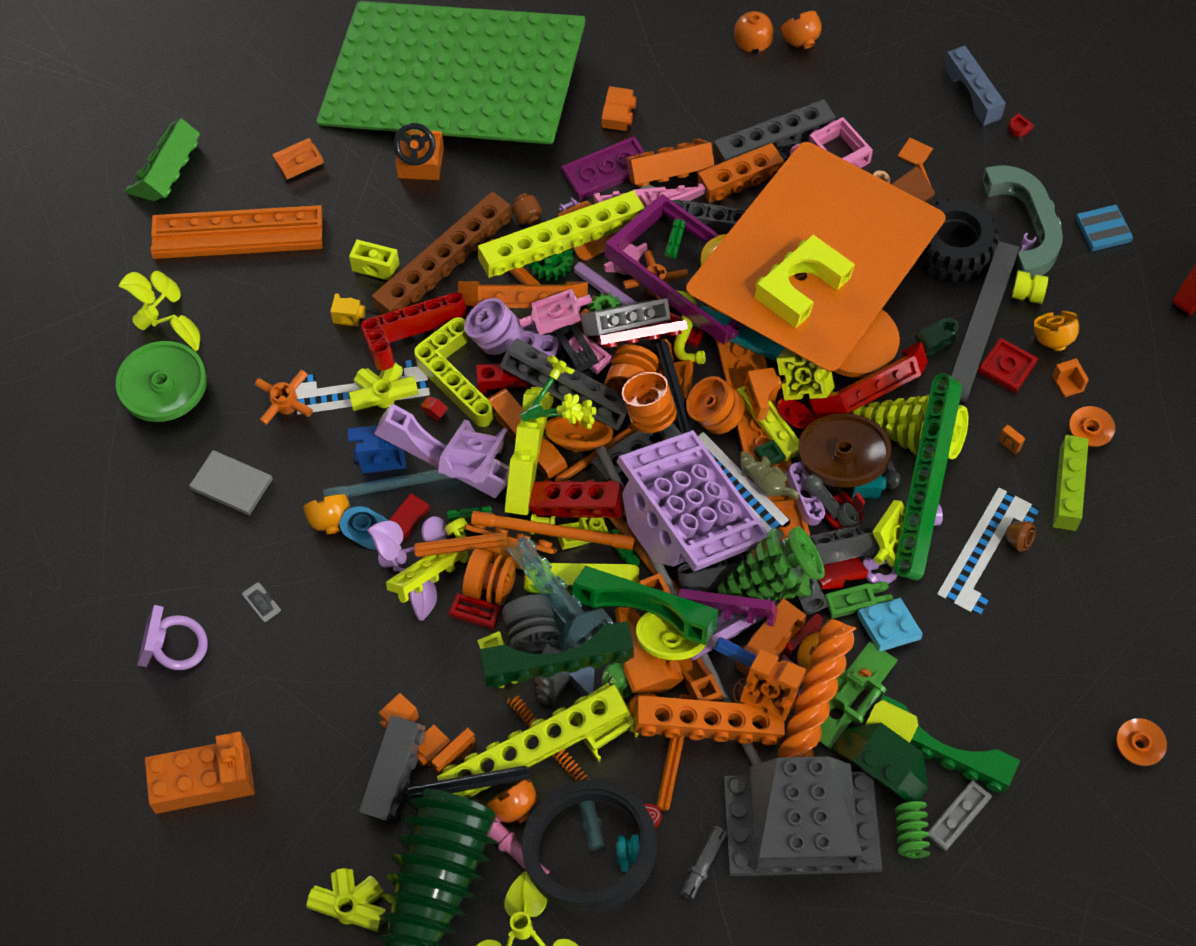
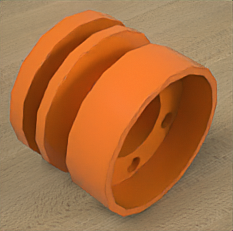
M632 344L621 345L614 352V358L611 361V367L605 379V386L622 394L623 386L635 375L644 372H656L660 365L659 359L653 352L644 347Z
M656 372L637 374L623 386V401L628 410L632 426L636 430L643 433H655L664 430L675 420L677 414L676 406L668 381L662 374Z
M475 548L465 571L462 588L463 595L480 599L486 590L487 602L492 603L495 599L496 604L503 606L514 585L516 559L508 557L505 561V556L499 554L493 563L492 552Z

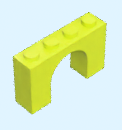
M812 235L808 240L801 241L793 253L789 252L782 263L774 265L766 277L762 276L757 281L754 298L794 328H797L810 316L814 302L795 289L788 278L798 273H809L819 277L835 290H838L851 278L855 264L815 235Z

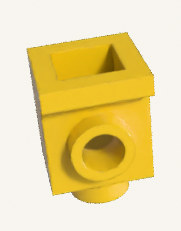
M335 293L330 311L333 323L359 327L361 318L364 319L366 308L360 304V300L340 298V295Z

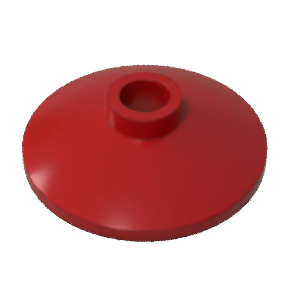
M782 398L776 404L777 411L791 427L804 430L809 424L817 420L809 408L796 400H784Z

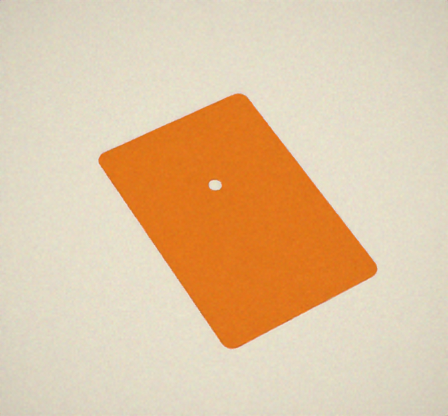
M803 142L795 149L691 278L686 289L691 296L827 371H835L840 368L945 222L946 217L941 210L813 143ZM812 235H815L854 263L855 266L851 278L838 290H835L819 277L806 273L807 278L805 280H797L794 275L788 278L795 289L814 302L810 316L797 328H794L754 298L756 292L755 285L762 276L766 277L774 265L782 263L789 252L793 253L801 241L808 240Z

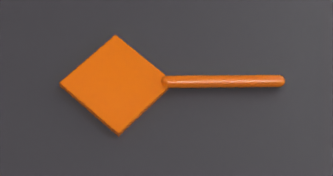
M909 138L897 157L919 166L930 184L923 164L933 148Z

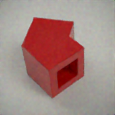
M429 396L420 406L426 416L432 417L435 421L439 420L448 409L439 399Z

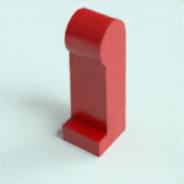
M501 364L476 365L477 389L481 393H487V389L522 386L527 388L536 387L501 368Z

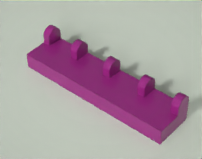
M680 589L679 597L724 612V620H730L731 613L747 615V623H753L754 617L758 616L768 618V626L775 625L778 609L774 601Z

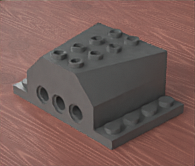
M824 756L775 758L750 767L749 775L724 776L729 876L882 871L874 781L866 773L851 772V764Z

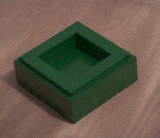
M774 439L756 447L753 452L760 462L762 457L766 456L770 461V467L785 461L786 458Z

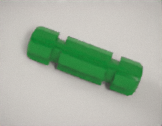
M674 220L665 251L667 258L675 259L685 227L684 220Z
M482 506V509H478V507L461 508L460 511L451 509L447 511L448 523H451L459 518H465L468 522L471 521L473 510L492 513L491 506Z
M613 529L612 531L608 532L609 534H621L618 531V529ZM615 548L622 560L626 561L625 564L640 565V560L633 554V550Z

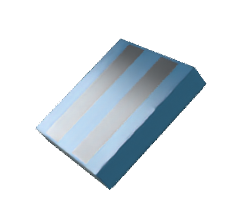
M1117 205L1076 215L1077 223L1092 252L1132 242L1133 236Z

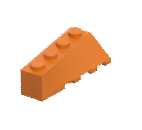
M700 138L694 139L693 143H679L676 149L674 147L660 148L657 150V154H654V151L626 157L630 182L635 185L637 184V187L647 186L650 181L654 180L666 182L672 176H677V178L688 177L691 172L696 171L698 174L700 171L715 166L711 142Z

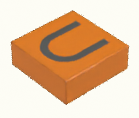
M1007 425L1002 429L998 441L1016 455L1021 450L1025 438L1011 426Z

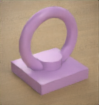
M154 605L146 623L137 665L147 667L152 654L160 664L173 670H185L197 665L204 658L208 647L207 636L202 626L192 618L182 615L170 616L161 620L164 607ZM172 625H183L190 628L198 639V648L195 654L186 660H173L167 657L161 650L166 628Z

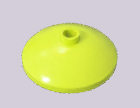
M649 612L640 618L636 626V638L639 645L646 652L660 659L671 661L688 659L699 654L706 647V645L683 638L670 623Z

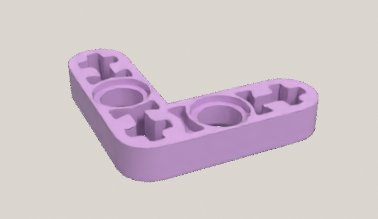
M800 462L794 463L786 472L787 482L790 488L795 489L800 494L799 499L795 501L804 522L811 526L818 525L825 516V509L817 496L805 487V479L809 474L804 470ZM800 490L809 492L811 498L803 497Z

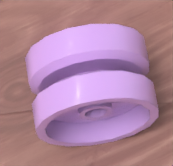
M489 298L478 303L470 311L464 325L468 336L486 354L497 355L507 351L515 339L519 338L522 329L518 317L497 298Z

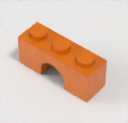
M401 693L379 712L380 725L385 731L391 715L412 722L419 718L417 708ZM435 725L426 731L425 740L419 746L417 752L418 762L422 766L427 764L431 769H433L431 761L451 743V740Z

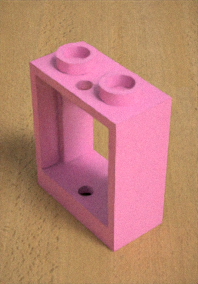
M844 117L830 122L827 126L820 130L817 129L809 135V142L824 150L826 149L823 144L840 136L854 151L842 159L859 168L871 162L873 150Z

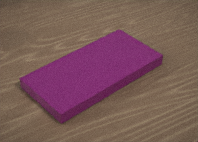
M635 136L567 163L561 166V172L580 201L595 193L630 180L626 157L645 152Z

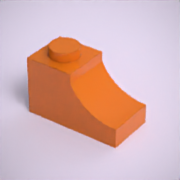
M774 367L747 372L744 386L756 421L766 419L769 410L768 402L771 399H775L778 390L781 389V380L779 376H776Z

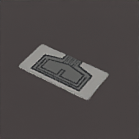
M259 582L242 593L264 622L281 612V609Z

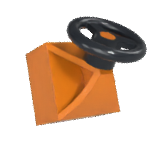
M419 123L406 124L397 131L394 137V150L397 154L395 163L398 178L439 180L444 149L441 131L429 130L426 126Z

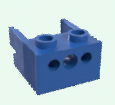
M378 425L348 429L349 442L363 441V443L356 444V449H353L354 463L359 462L362 474L407 468L405 450L375 435L374 433Z

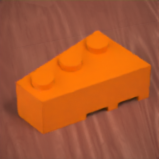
M783 598L777 605L778 611L775 625L768 626L767 618L760 629L754 632L746 647L742 646V648L756 655L762 649L778 656L779 661L785 653L788 641L804 626L806 615ZM736 661L735 668L748 677L750 667Z

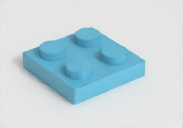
M901 598L858 610L857 617L878 652L918 641L922 638L923 633Z

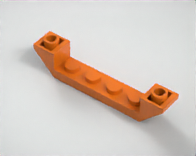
M458 281V293L464 295L466 305L473 307L486 299L497 298L508 308H532L531 303L569 289H573L577 298L588 295V282H566V285H480V281Z

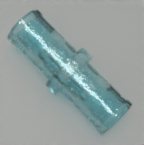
M594 801L580 802L579 805L583 818L581 824L582 829L586 831L589 850L602 849L605 847L600 828L602 822L597 816Z

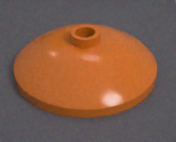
M555 417L545 425V434L552 442L573 452L597 449L611 441L613 436L612 428L595 418L591 429H585L584 426L579 424V421H576L575 424H570L569 420L563 417Z

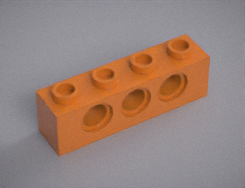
M770 143L698 172L697 185L703 184L705 187V194L703 195L708 203L719 201L728 195L739 193L743 189L759 185L761 182L773 178L783 166L784 160L773 143Z

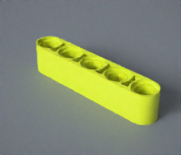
M530 563L525 565L524 590L530 593L573 594V582L585 566L639 583V567L631 564Z

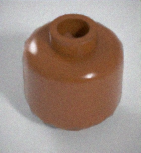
M524 193L513 200L511 210L519 224L532 226L540 221L539 217L542 214V208L534 195Z

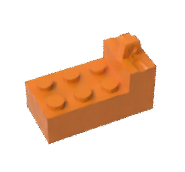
M241 731L216 736V744L145 757L149 805L155 814L255 795L250 750Z

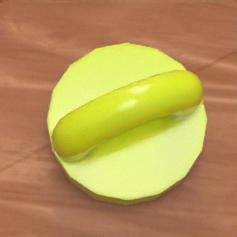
M459 518L449 523L445 527V531L448 536L455 535L456 538L467 537L464 529L468 523L465 518Z

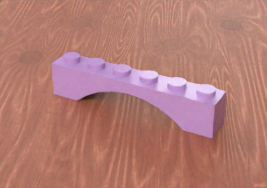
M391 404L381 417L374 434L439 468L440 455L446 448V445L427 433L416 421L413 414ZM494 458L490 464L489 474L483 483H473L468 481V479L456 478L496 498L508 484L509 466Z

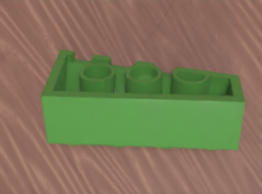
M182 118L172 122L156 144L159 148L154 149L147 157L146 161L149 163L141 170H138L134 176L137 179L135 184L128 185L125 192L151 201L166 198L171 191L169 187L180 176V168L188 162L189 152L197 146L198 141L196 140L200 133Z

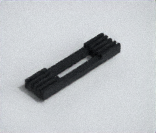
M575 323L554 330L555 335L578 372L599 363L597 356ZM571 331L583 349L582 351L578 349V353L573 350L565 337V334Z

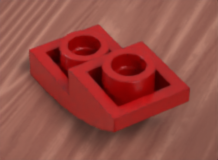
M859 557L825 565V576L817 581L821 589L843 588L845 580L866 578L868 570Z

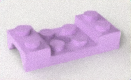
M464 420L440 455L438 473L445 474L450 478L459 477L468 479V481L473 483H483L489 474L490 464L496 454H501L506 446L508 429L503 428L497 435L491 436L475 432L469 420Z

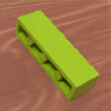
M1065 435L1060 446L1053 518L1054 528L1076 531L1082 520L1089 438Z

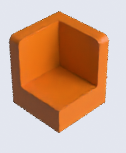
M1077 358L1057 364L1052 375L1063 397L1083 392L1089 381Z

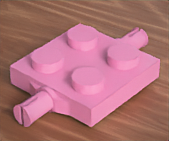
M569 289L531 303L533 309L531 315L519 319L522 328L535 324L539 335L550 333L561 327L581 321L580 307L593 302L590 294L577 298L573 289Z

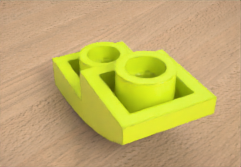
M580 518L578 522L560 525L608 533L603 518ZM557 537L562 550L590 543Z

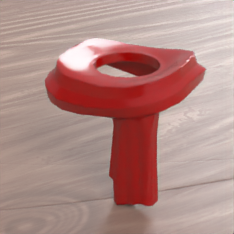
M844 492L833 496L840 505L849 503L857 510L859 522L854 526L859 525L863 520L862 509L865 504V500H863L860 493H857L853 500ZM823 505L825 509L824 518L835 530L848 528L833 519L830 512Z

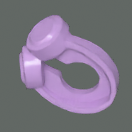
M865 557L863 560V564L868 570L865 579L870 584L883 581L891 583L898 576L895 573L894 567H891L892 572L889 575L873 574L871 571L878 569L880 565L874 559L871 560L868 557ZM885 559L883 564L889 565L887 560Z

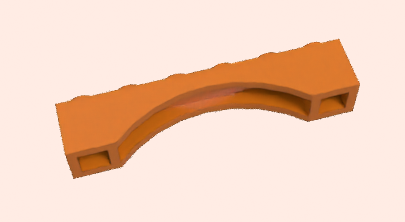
M661 573L639 581L640 584L671 594ZM700 657L694 661L690 658L677 661L684 677L682 681L689 695L692 696V700L722 702L723 694L713 674Z

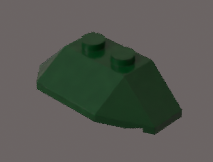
M883 723L847 728L832 748L833 751L873 778V780L905 803L920 801L928 789L923 752Z

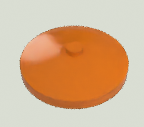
M881 309L843 364L834 372L847 377L864 378L890 365L894 361L899 348L900 337L896 324L884 310Z

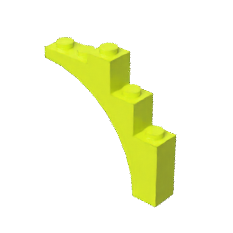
M531 387V389L526 390L523 398L522 412L527 411V408L532 406V403L543 388ZM546 392L540 402L543 410L551 409L555 396L551 395L550 392ZM541 417L535 420L529 419L524 422L521 418L517 426L515 451L510 459L505 512L528 515L531 510L529 502L548 417Z

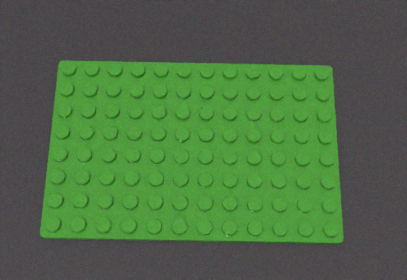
M359 1L356 4L326 91L317 123L320 126L397 132L406 124L419 123L426 126L429 130L441 131L443 136L552 144L555 139L584 30L585 17L578 15Z

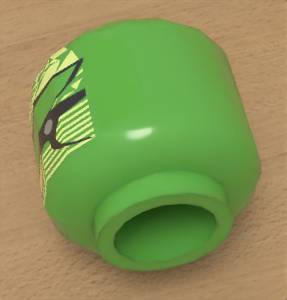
M624 663L609 664L604 669L602 684L609 683L610 686L615 685L623 698L631 696L633 692L624 673Z

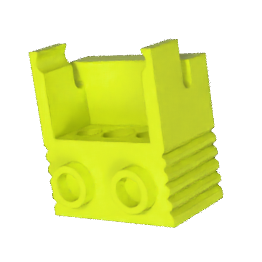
M594 691L591 694H589L588 698L597 694V691ZM598 703L595 705L594 714H603L606 709L605 704ZM577 714L572 718V725L575 727L580 726L583 722V715ZM629 715L583 739V742L596 761L599 762L601 760V756L598 755L600 747L627 730L633 733L635 738L639 733H634V720Z

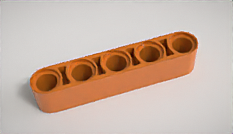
M504 388L488 398V400L492 404L493 416L503 428L508 429V434L516 441L517 426L521 421L520 413H522V407L509 391ZM543 434L537 469L545 479L550 480L567 469V463Z

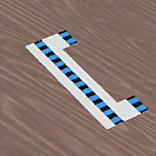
M416 359L403 361L405 376H401L400 379L414 376L419 393L418 395L403 399L430 395L428 378L418 368ZM310 374L295 391L299 402L313 409V412L352 407L349 392L361 388L352 383L317 389L316 374Z
M704 432L698 436L768 532L772 528L779 529L789 520L767 496L758 491L755 484L747 476H742V471Z
M998 488L937 594L980 617L990 598L974 590V586L1013 518L1033 523L1040 508Z

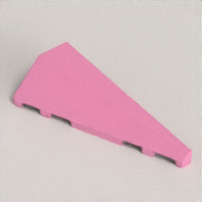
M703 184L687 188L684 185H680L676 189L658 187L636 189L634 191L646 208L661 194H664L671 200L691 201L705 194V187ZM614 191L610 195L595 193L593 198L596 204L625 193L619 194V191Z

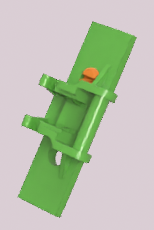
M869 642L847 671L844 670L837 677L838 691L829 701L830 711L838 708L843 712V716L840 719H833L829 715L826 721L821 724L822 736L819 742L831 750L845 729L853 721L857 724H862L865 714L880 694L883 695L886 692V688L881 683L898 660L884 650L878 652L875 645ZM863 690H869L870 693L857 710L851 709V706Z

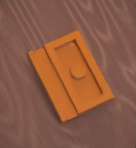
M310 138L272 154L274 161L286 180L324 163L323 157Z
M466 728L431 761L434 773L437 776L442 774V770L452 764L457 765L477 747L475 734L469 728Z

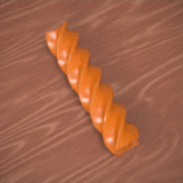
M827 619V623L822 627L819 633V646L812 653L811 669L804 676L802 683L803 692L795 701V716L787 724V739L779 747L778 758L814 757L813 748L821 739V724L826 721L830 714L829 701L838 691L837 677L845 670V654L853 647V631L857 629L856 627L834 619Z

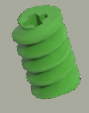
M907 802L895 808V813L898 815L896 817V824L899 825L896 832L900 835L897 838V843L900 845L898 853L902 856L924 858L931 854L928 851H923V848L930 846L929 842L922 841V838L929 836L928 832L921 831L922 828L928 827L927 822L921 821L922 818L928 816L926 812L920 811V809L927 807L925 802Z

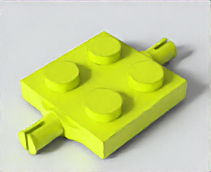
M894 500L872 532L880 547L879 552L874 557L875 562L879 565H882L886 559L889 566L894 567L906 510L902 501Z

